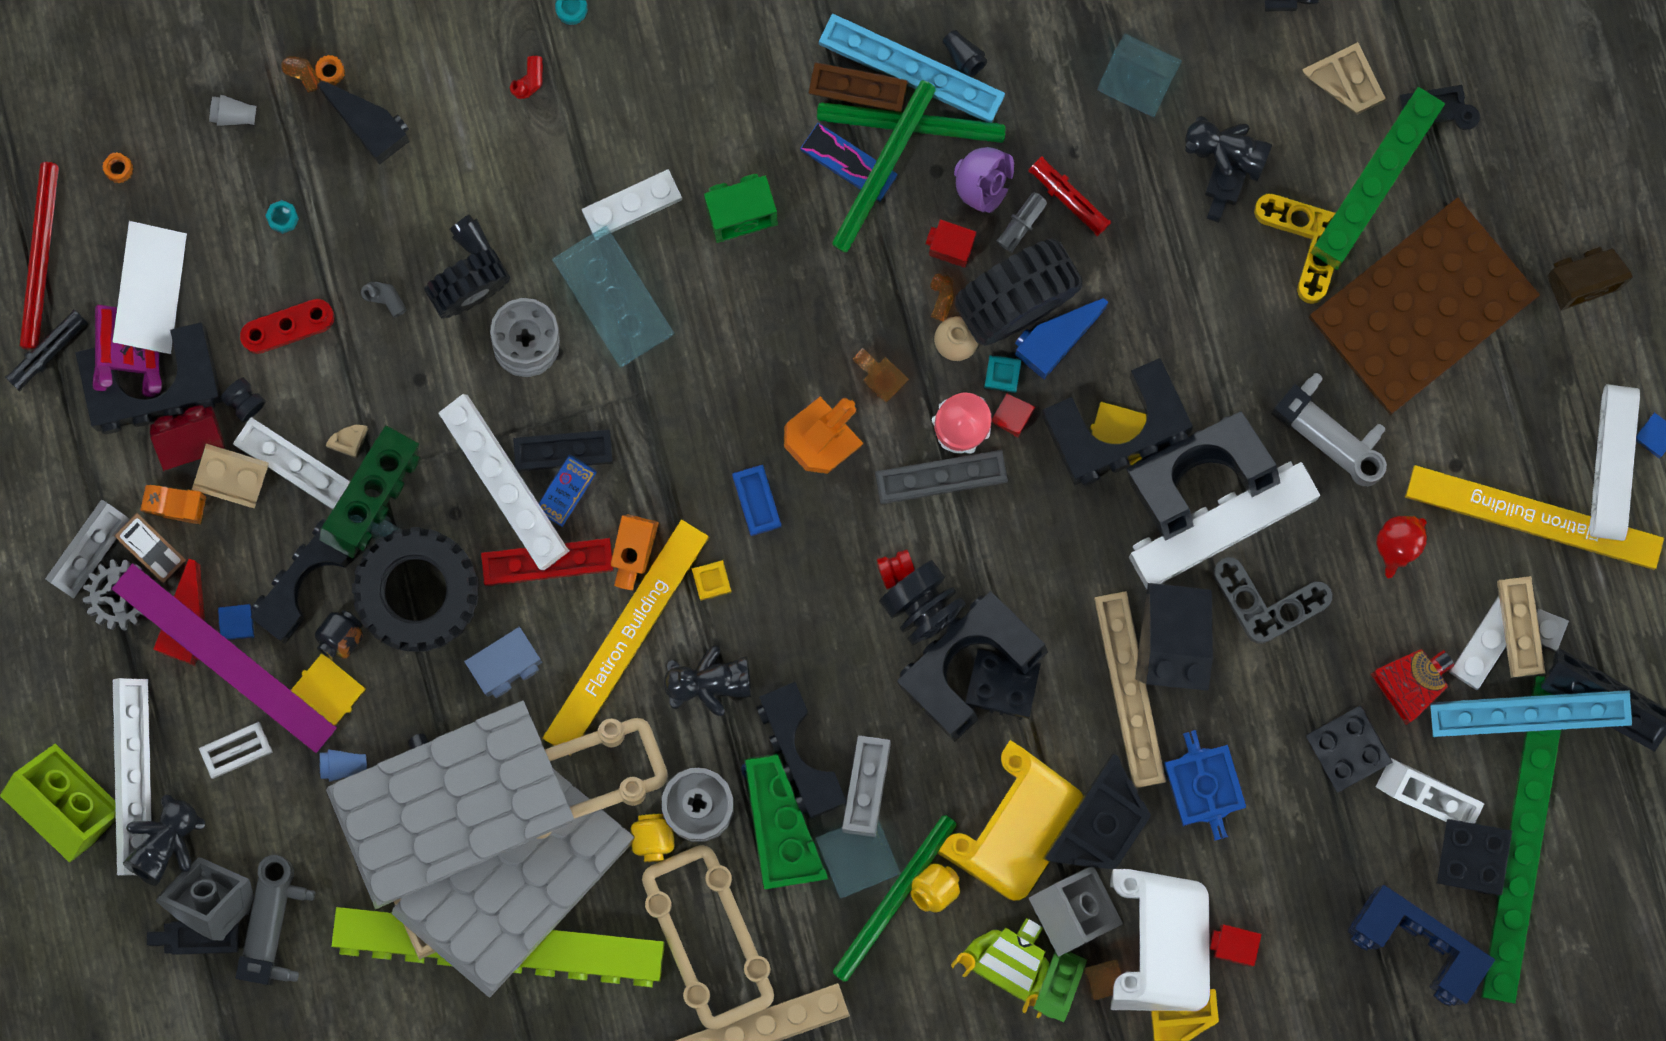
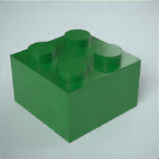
M758 174L747 175L740 179V183L728 186L727 183L717 184L710 187L709 192L704 193L706 210L716 243L778 225L777 210L766 175L761 177Z

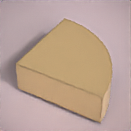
M352 425L343 428L329 438L326 447L357 458L368 427Z

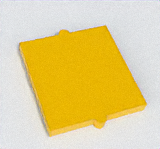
M1100 402L1095 424H1092L1090 429L1092 430V435L1100 441L1110 444L1125 443L1135 438L1142 431L1146 423V414ZM1140 456L1129 461L1130 465H1133L1135 462L1141 460L1142 458Z
M323 654L317 658L307 671H302L301 679L291 689L294 694L334 726L337 725L346 713L352 712L351 707L366 690Z

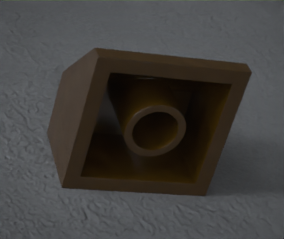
M1598 247L1583 254L1585 258L1573 262L1572 257L1553 264L1554 269L1550 271L1547 277L1560 311L1617 292L1633 278L1631 271L1613 248L1603 251L1602 247Z

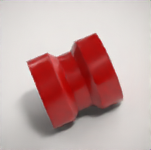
M907 549L897 552L896 556L891 558L884 556L876 559L886 590L893 588L898 582L915 571Z

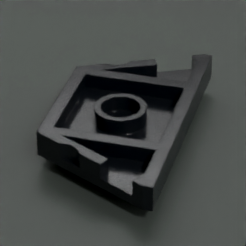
M1111 754L1044 855V860L1111 870L1118 867L1151 817V814L1138 796L1136 787L1132 780L1128 778L1117 755Z

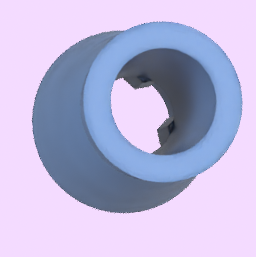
M328 749L327 753H320V778L329 779V782L352 776L367 769L366 754H354Z

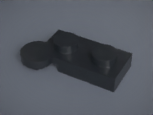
M1463 85L1426 90V92L1445 103L1434 123L1454 120L1456 126L1462 130H1471L1477 126L1480 120L1479 111L1474 106L1465 104ZM1413 93L1399 95L1400 112H1402Z

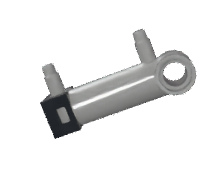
M1314 373L1301 388L1294 384L1271 414L1288 428L1292 426L1350 473L1352 479L1357 484L1367 487L1375 485L1385 474L1387 464L1381 453L1371 449L1380 440L1381 435L1385 432V427L1377 424L1362 441H1359L1311 402V395L1322 381L1320 374ZM1361 462H1372L1376 467V474L1372 476L1364 474L1361 471Z

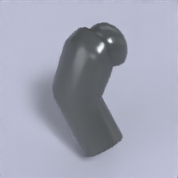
M369 282L362 287L361 295L363 299L386 304L393 318L407 311L393 285Z

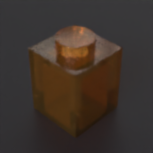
M1117 959L1084 969L1092 1001L1113 995L1114 983L1121 975Z

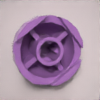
M990 147L975 149L964 159L959 160L955 167L954 175L956 176L957 192L963 202L976 210L988 213L993 212L1008 192L1007 188L1002 187L1007 177L1013 178L1014 160L1011 155Z

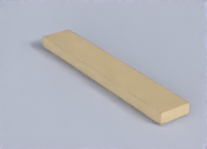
M1127 591L1095 597L1094 601L1131 780L1136 788L1165 783L1166 780L1146 684L1135 679L1139 649Z

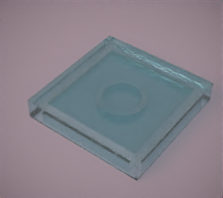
M879 819L876 837L843 833L841 827L816 838L840 899L901 875Z

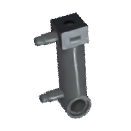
M270 855L265 857L258 866L259 877L243 955L239 958L235 979L272 986L273 979L296 982L299 978L297 971L276 966L277 963H274L287 898L313 901L316 892L305 887L290 885L294 878L292 863L281 856ZM275 863H280L284 868L283 877L280 880L272 881L268 875L269 868Z

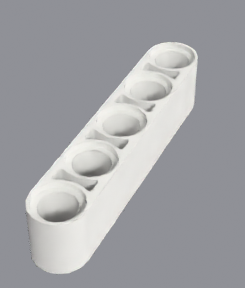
M1606 384L1603 390L1590 519L1591 537L1624 541L1626 538L1640 390L1638 388Z

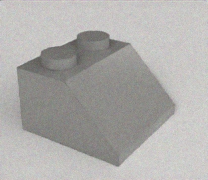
M1089 867L1029 897L1034 911L1058 957L1123 924L1094 867Z

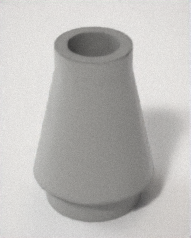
M220 95V97L212 96L209 122H215L217 126L254 125L256 106L224 95Z

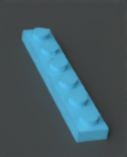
M833 13L819 40V45L881 74L908 80V86L914 89L917 88L920 81H927L936 88L933 98L985 122H993L1005 97V93Z
M1630 690L1432 702L1430 705L1433 737L1632 725Z

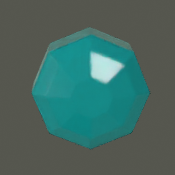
M283 200L270 204L265 215L270 228L281 234L294 230L299 220L294 205Z

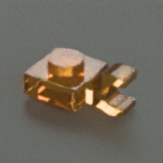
M863 348L853 359L861 369L869 374L863 382L885 403L909 380L886 357L878 363Z

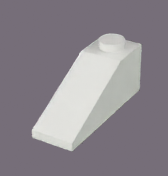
M1392 759L1393 763L1385 767L1376 785L1381 791L1447 822V819L1475 824L1484 806L1483 802Z

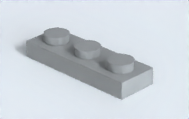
M101 500L45 579L74 599L89 578L88 575L94 571L116 540L114 535L130 519L104 500Z
M858 735L842 827L843 833L876 837L891 741L888 739Z

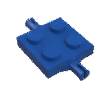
M1194 730L1190 734L1189 732L1183 734L1188 753L1182 758L1165 762L1164 765L1182 826L1196 822H1210L1214 841L1228 837L1222 818L1231 812L1245 809L1246 804L1228 745L1214 749H1201L1197 731Z

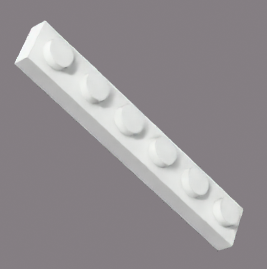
M462 394L441 410L439 415L538 568L545 570L567 554L569 550L469 396Z
M118 678L113 680L117 875H136L125 868L123 862L133 850L150 836L148 834H131L126 829V826L134 821H151L148 679Z

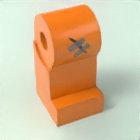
M146 485L140 511L163 516V518L201 525L206 496L200 491H186Z

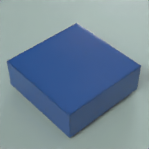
M1654 412L1636 435V442L1659 459L1666 452V421Z
M252 605L218 607L220 634L227 640L255 638L253 619L250 618L253 614L251 610Z

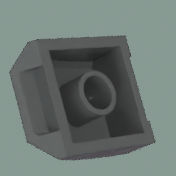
M198 857L191 863V869L188 872L182 871L158 895L155 901L175 918L211 940H224L232 928L245 915H249L254 894L248 878Z

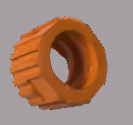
M333 55L323 56L315 65L318 79L331 85H336L345 76L341 60ZM328 64H332L337 68L335 75L332 77H326L323 74V68Z
M112 153L103 162L104 174L114 183H124L133 174V165L130 159L122 153ZM114 163H124L125 169L122 174L112 173L111 167Z

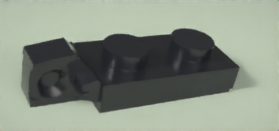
M171 921L169 924H164V932H147V945L164 946V953L172 955L239 953V922L225 936L224 940H211L181 921Z

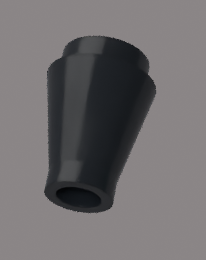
M957 30L951 31L944 37L942 43L947 47L959 72L973 77L986 66L985 52L963 37Z
M470 214L449 229L454 235L452 239L471 255H476L482 250L492 249L477 218L474 220Z

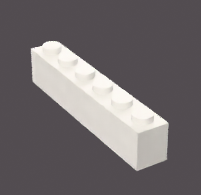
M1290 461L1278 467L1281 483L1254 497H1251L1248 491L1238 496L1235 492H1232L1218 500L1220 506L1208 511L1207 507H1204L1192 513L1191 517L1194 527L1166 541L1163 537L1151 541L1150 537L1133 545L1132 547L1135 551L1130 554L1129 559L1145 588L1147 589L1148 583L1161 584L1316 501L1320 494L1303 463L1300 462L1293 466Z

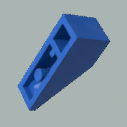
M1102 298L1039 324L1032 332L1026 329L1015 342L1018 346L1015 356L1045 380L1105 311L1108 301Z

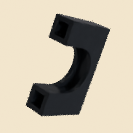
M202 322L170 330L177 359V375L168 391L154 399L139 400L125 394L120 385L117 370L112 369L111 386L107 387L105 391L94 390L95 348L75 352L91 426L97 432L102 431V434H112L121 431V426L133 423L134 427L145 426L153 423V418L161 416L176 417L184 414V411L194 406H203L204 408L212 406L214 409L216 403L223 402L220 399L221 391L207 329Z
M1161 358L1131 370L1130 380L1144 407L1146 423L1142 431L1128 442L1110 444L1095 438L1087 429L1072 397L1042 410V418L1074 486L1081 482L1083 486L1090 485L1101 478L1099 474L1108 470H1112L1113 473L1119 472L1130 466L1129 461L1140 456L1142 460L1160 452L1158 448L1169 443L1172 446L1187 439L1188 435L1192 434L1193 425Z
M1241 411L1223 418L1220 422L1204 430L1193 433L1187 439L1172 446L1168 445L1162 451L1146 459L1138 460L1132 466L1126 468L1131 487L1165 541L1194 527L1190 509L1177 490L1180 479L1191 468L1205 463L1226 465L1238 475L1251 497L1281 483L1276 463Z
M991 591L985 597L983 595L979 596L971 604L970 611L962 619H955L947 627V633L939 641H932L924 649L923 656L915 664L913 662L908 664L899 675L901 678L897 680L901 689L954 742L978 721L975 712L948 685V667L959 651L975 644L993 646L1000 650L1024 674L1031 670L1048 653L1045 643Z

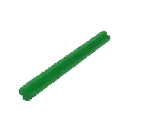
M924 80L918 84L832 244L836 249L842 252H848L933 97L936 91L933 84Z
M823 102L819 103L817 107V120L892 130H894L903 114L890 110ZM922 115L913 132L1001 143L1005 139L1006 127L1004 124Z
M946 815L939 819L834 968L833 974L837 978L846 982L851 977L912 890L913 879L929 866L945 840L955 829L957 824L953 819Z

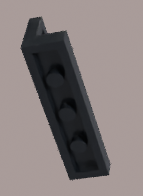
M1557 649L1553 657V666L1542 681L1541 688L1553 695L1630 690L1632 725L1612 726L1611 728L1655 752L1666 736V708L1564 650Z

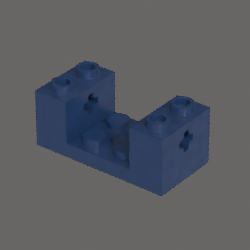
M1387 886L1376 887L1347 930L1348 933L1353 935L1351 941L1366 951L1368 949L1383 948L1399 922L1402 921L1400 927L1415 937L1423 935L1430 940L1427 945L1439 954H1450L1429 986L1436 991L1433 996L1449 1007L1451 1005L1467 1004L1495 959Z

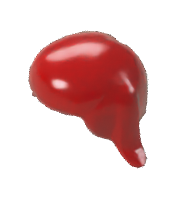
M1415 516L1393 517L1386 521L1379 531L1376 545L1379 554L1384 560L1387 578H1393L1398 567H1405L1409 562L1414 561L1422 554L1427 543V535L1424 528L1427 524L1426 519H1418Z

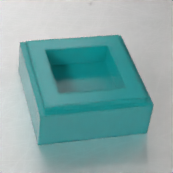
M989 355L984 388L1016 393L1021 360Z

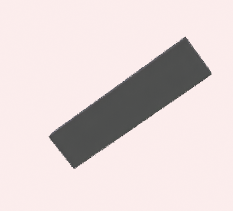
M1002 450L875 471L880 504L1008 483Z

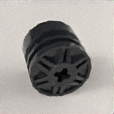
M933 560L913 571L879 600V603L891 619L904 613L908 615V618L900 627L902 633L914 626L918 628L908 637V641L912 646L925 639H930L941 632L955 620L958 613L966 606L962 598L953 601L949 605L947 604V601L956 593L954 587L941 593L937 591L936 588L944 581L945 576Z

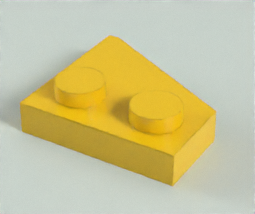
M1210 989L1208 1003L1198 1011H1151L1153 1040L1190 1041L1195 1036L1218 1023L1216 990Z

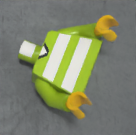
M1026 918L1017 934L1007 928L1003 931L993 929L974 939L965 951L959 954L952 962L951 967L954 968L957 963H961L966 968L965 973L962 975L963 977H966L973 971L1025 1002L1022 1011L1026 1013L1028 1007H1034L1049 968V962L1044 957L1045 951L1034 945L1043 927ZM1038 1011L1036 1018H1040L1042 1012Z

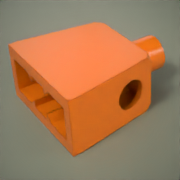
M630 514L622 515L611 560V566L618 568L614 586L633 590L637 573L643 574L646 572L659 522ZM628 548L636 551L637 557L635 562L627 559Z

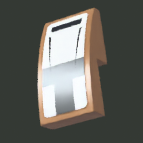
M138 513L114 535L162 583L186 561Z

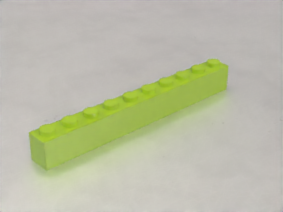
M336 907L331 947L340 948V955L359 957V951L362 950L371 951L372 958L391 960L392 954L405 955L404 961L424 963L425 957L422 959L418 958L404 924L391 913ZM552 930L513 973L522 974V968L536 969L535 975L555 977V971L568 972V979L587 981L588 974L601 976L600 982L620 984V978L634 979L633 986L653 988V981L661 982L665 942ZM437 952L426 956L428 958H437V965L452 966Z

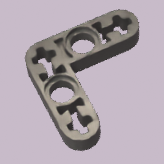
M1232 557L1223 558L1214 568L1213 576L1248 638L1257 644L1269 642L1324 611L1332 601V592L1328 585L1322 582H1313L1267 608L1244 567L1237 559ZM1225 564L1228 568H1236L1237 571L1233 577L1237 584L1241 580L1246 584L1236 588L1232 593L1227 589L1233 586L1231 580L1228 577L1222 578L1220 575L1224 570L1222 565ZM1312 589H1315L1317 593L1323 591L1325 594L1322 599L1323 605L1313 602L1306 607L1310 613L1305 614L1303 605L1296 597L1301 596L1303 602L1312 596ZM1248 592L1253 596L1254 604L1250 609H1241L1237 606L1236 596L1238 593ZM1292 604L1297 608L1298 617L1295 621L1287 622L1283 620L1280 615V609L1283 605ZM1273 611L1275 621L1282 629L1277 630L1276 624L1266 630V637H1263L1261 633L1255 635L1253 629L1256 627L1255 621L1259 620L1261 624L1270 621L1272 617L1268 613Z

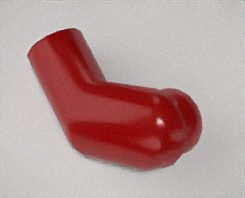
M527 57V74L521 79L511 82L510 92L516 98H529L542 86V57Z

